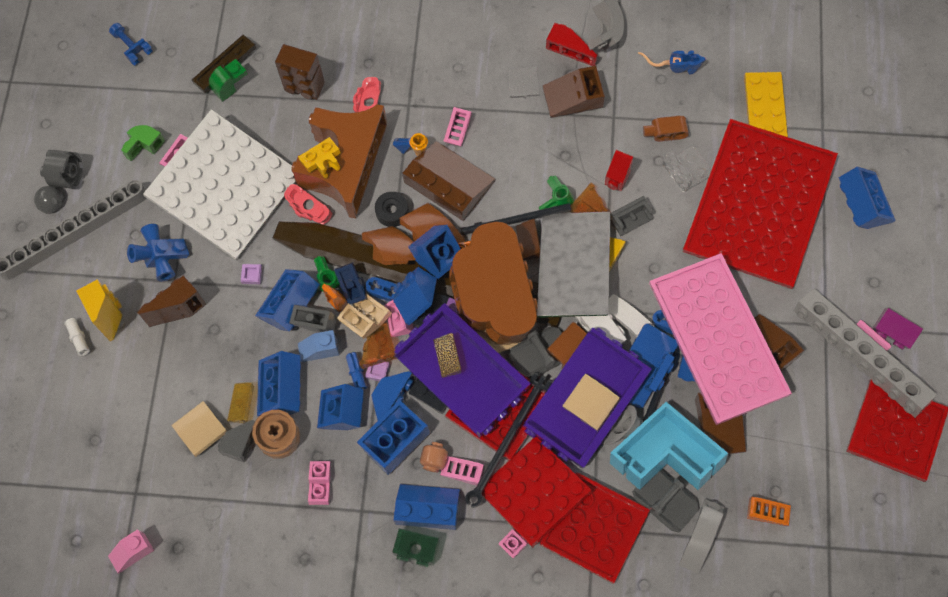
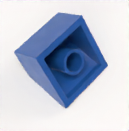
M448 225L433 226L408 246L417 263L436 278H440L451 269L453 258L461 249Z
M419 267L413 272L410 271L402 282H398L394 288L395 295L393 301L407 325L413 323L432 305L437 278Z
M342 384L321 390L317 428L347 431L360 428L364 389Z

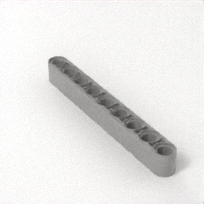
M132 180L0 257V276L5 280L15 278L146 200V197L143 195L146 191L140 181Z

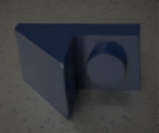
M354 263L335 268L334 271L347 303L353 304L365 300L367 297L363 277L359 278Z

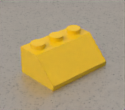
M97 279L76 290L92 323L109 341H112L123 316L120 310L122 305L107 285H102Z

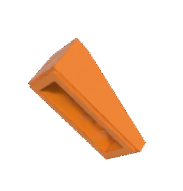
M327 284L322 285L327 301L338 312H341L348 304L345 296Z
M751 496L748 504L747 519L789 526L791 505ZM757 505H760L759 514L756 513ZM765 506L768 507L767 516L764 515ZM772 508H776L775 518L771 517ZM780 509L784 510L783 520L779 519Z

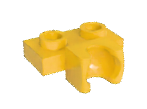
M330 137L298 156L300 162L309 173L317 168L321 175L327 178L326 170L332 167L336 171L340 170L339 163L335 157L341 152Z

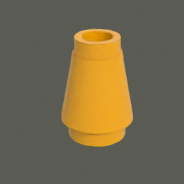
M421 133L414 134L410 139V146L415 154L418 156L426 150L428 144L427 137Z

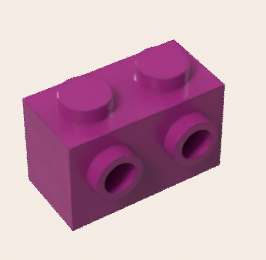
M889 308L883 310L873 326L877 334L885 340L887 337L894 341L893 345L901 350L904 348L911 349L923 328Z

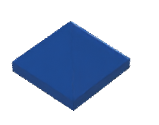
M395 138L393 146L404 154L410 147L411 138Z

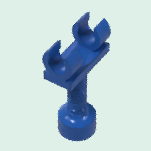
M114 23L110 27L109 33L114 38H120L129 47L124 54L134 66L139 63L136 54L141 50L147 55L153 52L152 47L143 38L134 43L124 33L125 28L120 23Z

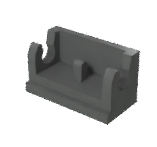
M642 196L611 212L610 221L621 237L653 220L651 215L653 211L646 198Z

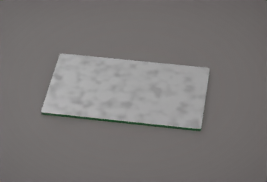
M610 212L558 213L542 217L537 317L608 316Z

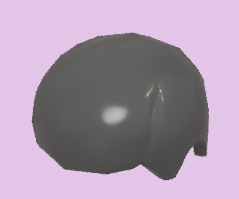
M43 186L35 193L34 203L39 211L46 214L53 213L62 207V200L65 197L60 189L53 186Z

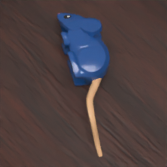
M693 50L688 53L674 51L670 56V60L656 64L651 62L645 54L638 52L654 67L669 65L673 72L681 73L688 70L689 75L694 74L706 60L705 57L694 54Z

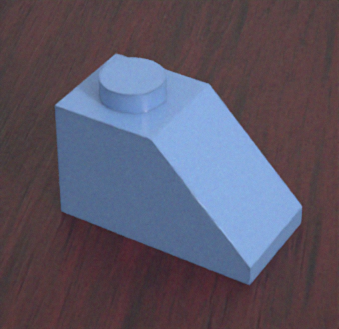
M333 330L314 333L298 343L301 363L339 356L337 339Z

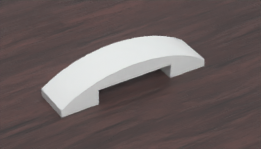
M613 294L609 298V312L613 316V320L616 319L635 337L638 336L644 324L648 323L654 326L640 312L618 296Z

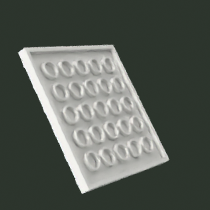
M210 110L143 195L237 260L283 200L286 189L291 184H295L296 180L291 171L292 165L219 114Z

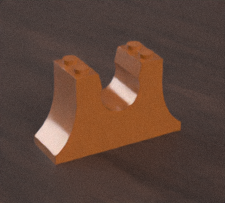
M376 104L365 111L342 113L315 107L313 114L311 113L309 116L311 132L314 135L315 141L319 143L330 137L341 152L335 157L339 163L340 170L336 171L332 167L326 170L328 177L324 178L317 168L309 173L297 157V160L292 164L291 171L299 187L333 198L344 207L350 218L356 219L388 124L385 108L383 105Z

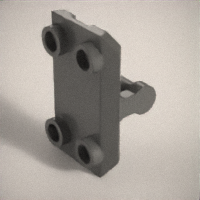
M548 327L539 333L537 330H534L527 335L528 339L513 346L508 356L516 370L531 379L535 372H538L540 375L559 365L560 362L548 353L547 349L562 334L561 330L555 327Z
M662 470L640 490L635 487L632 491L635 500L639 504L650 509L649 512L674 532H681L699 510L697 500L683 489L685 487L683 483L678 479L672 480Z

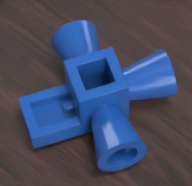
M158 224L143 226L140 232L147 241V245L130 244L127 249L129 262L134 263L144 260L147 268L155 267L157 281L162 282L172 279L175 276V272L168 261L169 259L187 258L190 255L185 240L160 239Z

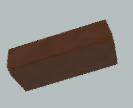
M535 219L516 225L518 242H521L523 246V260L540 258Z

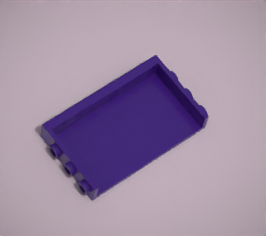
M445 303L433 315L431 313L424 318L423 324L419 328L415 327L409 333L410 337L405 342L403 340L400 341L395 347V357L479 438L483 434L487 436L494 429L492 425L497 420L501 422L508 414L506 411L511 406L515 408L522 400L520 397L530 386L529 381Z
M592 327L523 424L524 432L532 438L537 436L542 440L541 444L547 449L551 450L553 448L558 451L557 456L564 461L570 460L580 468H584L652 369L638 360L639 356L630 350L629 352L624 350L620 342L607 338L606 333L602 329ZM585 374L620 397V400L598 431L563 408V404Z

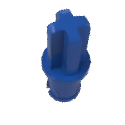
M348 353L346 355L350 370L348 374L352 377L354 387L366 389L367 385L362 373L364 369L360 366L357 353Z

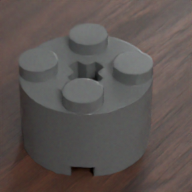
M48 150L44 166L40 169V175L44 177L49 186L72 189L73 186L79 184L82 178L83 168H80L79 165L82 159L76 152Z

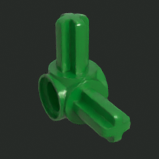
M550 176L547 183L553 190V198L539 206V210L570 203V206H572L574 197L569 188L561 184L557 176Z
M317 256L314 259V263L318 271L316 276L320 284L319 289L323 292L322 285L324 284L334 289L338 288L340 283L335 271L328 268L323 256ZM330 280L331 283H325L323 281Z

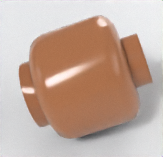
M432 442L431 445L423 447L420 464L424 470L438 473L439 470L445 468L448 452L443 448V444Z

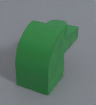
M236 59L224 68L218 66L209 79L211 90L222 102L237 92L234 84L248 74L247 70Z

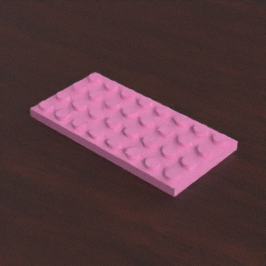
M722 253L649 282L716 425L792 394Z

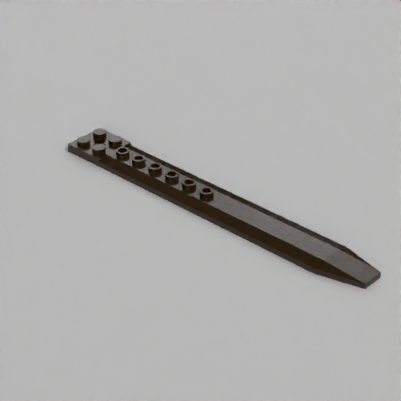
M279 221L272 237L273 240L305 258L314 260L317 256H323L327 264L337 267L353 262L358 273L394 283L402 282L410 271L413 272L417 267L431 274L419 265L416 260H408L407 264L383 265L373 260V245L363 241L362 235L319 223ZM449 270L443 276L437 278L434 292L454 299L449 279ZM532 281L533 291H531V294L538 303L539 283ZM536 317V322L557 328L560 317Z

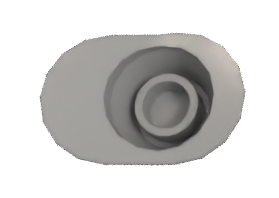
M627 405L602 443L611 445L620 439H626L643 423L642 419L637 416L634 406Z

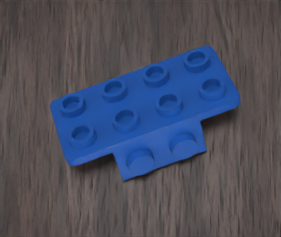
M648 323L643 325L630 348V351L639 356L638 360L652 369L629 402L637 408H643L650 394L662 388L665 382L663 380L665 374H669L674 366L672 361L675 357L672 355L678 346L674 338Z

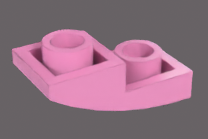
M310 461L309 505H329L330 461Z
M514 529L498 543L512 558H515L528 545Z

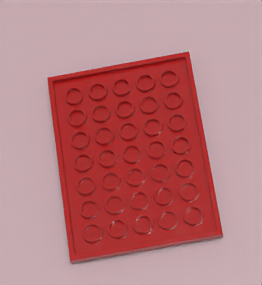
M730 119L682 252L702 259H708L722 253L729 268L793 289L838 153Z

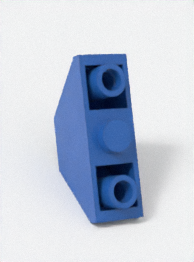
M407 371L381 378L371 394L377 420L399 400L403 402L404 393L406 390L409 391L414 384L411 372Z

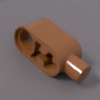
M685 116L656 118L651 122L652 125L643 126L644 137L654 136V140L658 142L681 140L689 135Z

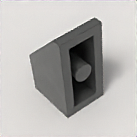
M294 305L289 323L320 333L334 330L337 317L330 311Z
M248 421L226 431L224 437L222 436L218 442V451L224 456L244 462L254 440L252 432L255 421Z

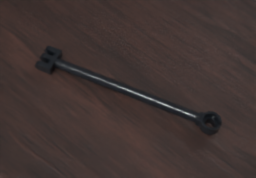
M535 372L529 381L530 385L533 386L532 391L476 488L466 494V503L468 506L471 505V508H476L481 504V495L534 401L540 391L547 392L553 380L549 379L546 385H544L545 376L542 375L539 382L536 381L539 376L538 372ZM476 497L478 501L471 504L470 499Z

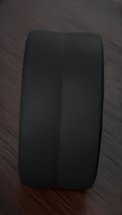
M392 191L380 195L375 202V213L378 221L387 227L400 226V217L409 213L405 197L398 192ZM389 206L397 207L394 213H388L386 210Z

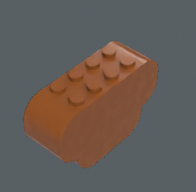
M492 222L476 228L472 234L469 246L460 249L455 254L449 272V279L458 316L474 331L486 330L488 337L493 342L500 345H510L523 341L530 333L536 322V309H538L536 298H533L531 294L533 285L531 279L527 278L528 266L527 262L523 261L522 243H518L517 235L512 227L503 222Z

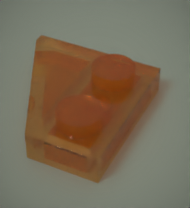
M590 183L574 201L570 210L571 213L608 212L603 206L601 197L595 191L593 183Z
M383 323L376 331L366 337L362 360L359 362L361 369L396 359L387 323Z

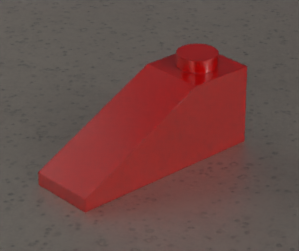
M554 23L546 39V49L590 66H596L597 54L592 49L590 50L588 45L571 28L564 24Z

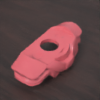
M367 77L363 80L362 87H358L353 97V110L355 112L365 111L378 104L381 91V81L378 78ZM371 98L374 100L371 106L364 105L367 99Z
M291 184L284 193L285 199L290 203L298 217H303L320 224H325L331 219L332 212L301 187ZM307 200H312L314 203L313 208L310 210L304 208V203Z

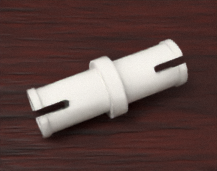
M75 318L66 320L64 325L69 332V340L74 344L78 356L88 354L90 349L86 344L85 334L80 330L77 320Z

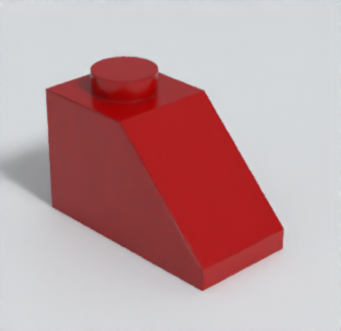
M616 150L607 171L604 185H607L612 190L622 191L631 172L633 156Z

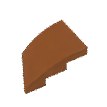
M429 203L400 217V224L412 232L413 242L437 225H448L457 243L465 242L455 226Z
M390 226L362 233V240L373 245V260L383 265L407 264L408 260H415L408 248L413 241L399 229Z
M572 322L547 349V352L562 364L561 369H563L587 334L575 322Z

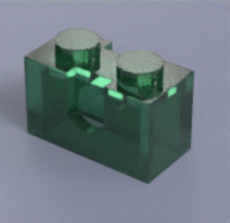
M399 528L392 553L394 556H397V560L402 562H408L411 559L417 561L416 565L422 567L434 566L440 541L436 537ZM413 545L421 546L418 554L410 552Z

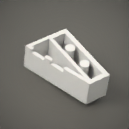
M608 312V316H575L578 320L576 324L579 327L583 326L587 333L592 327L595 329L598 327L606 333V337L610 340L615 339L621 344L627 340L624 336V330L619 325L616 326L610 312Z

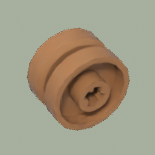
M282 410L264 412L256 419L252 432L256 445L266 456L273 459H282L290 456L300 443L301 434L297 424L288 413Z

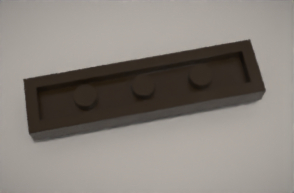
M243 34L192 79L193 84L206 93L211 89L209 85L210 76L218 66L224 68L235 59L240 63L256 49V45Z

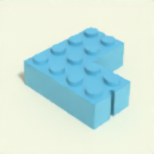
M665 402L610 453V464L622 475L626 473V478L639 490L667 464L699 490L711 478V474H716L725 465L728 453L670 404Z

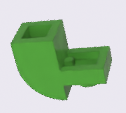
M138 125L127 131L130 139L124 143L121 151L128 160L133 161L142 148L155 154L165 140L161 133L147 125Z

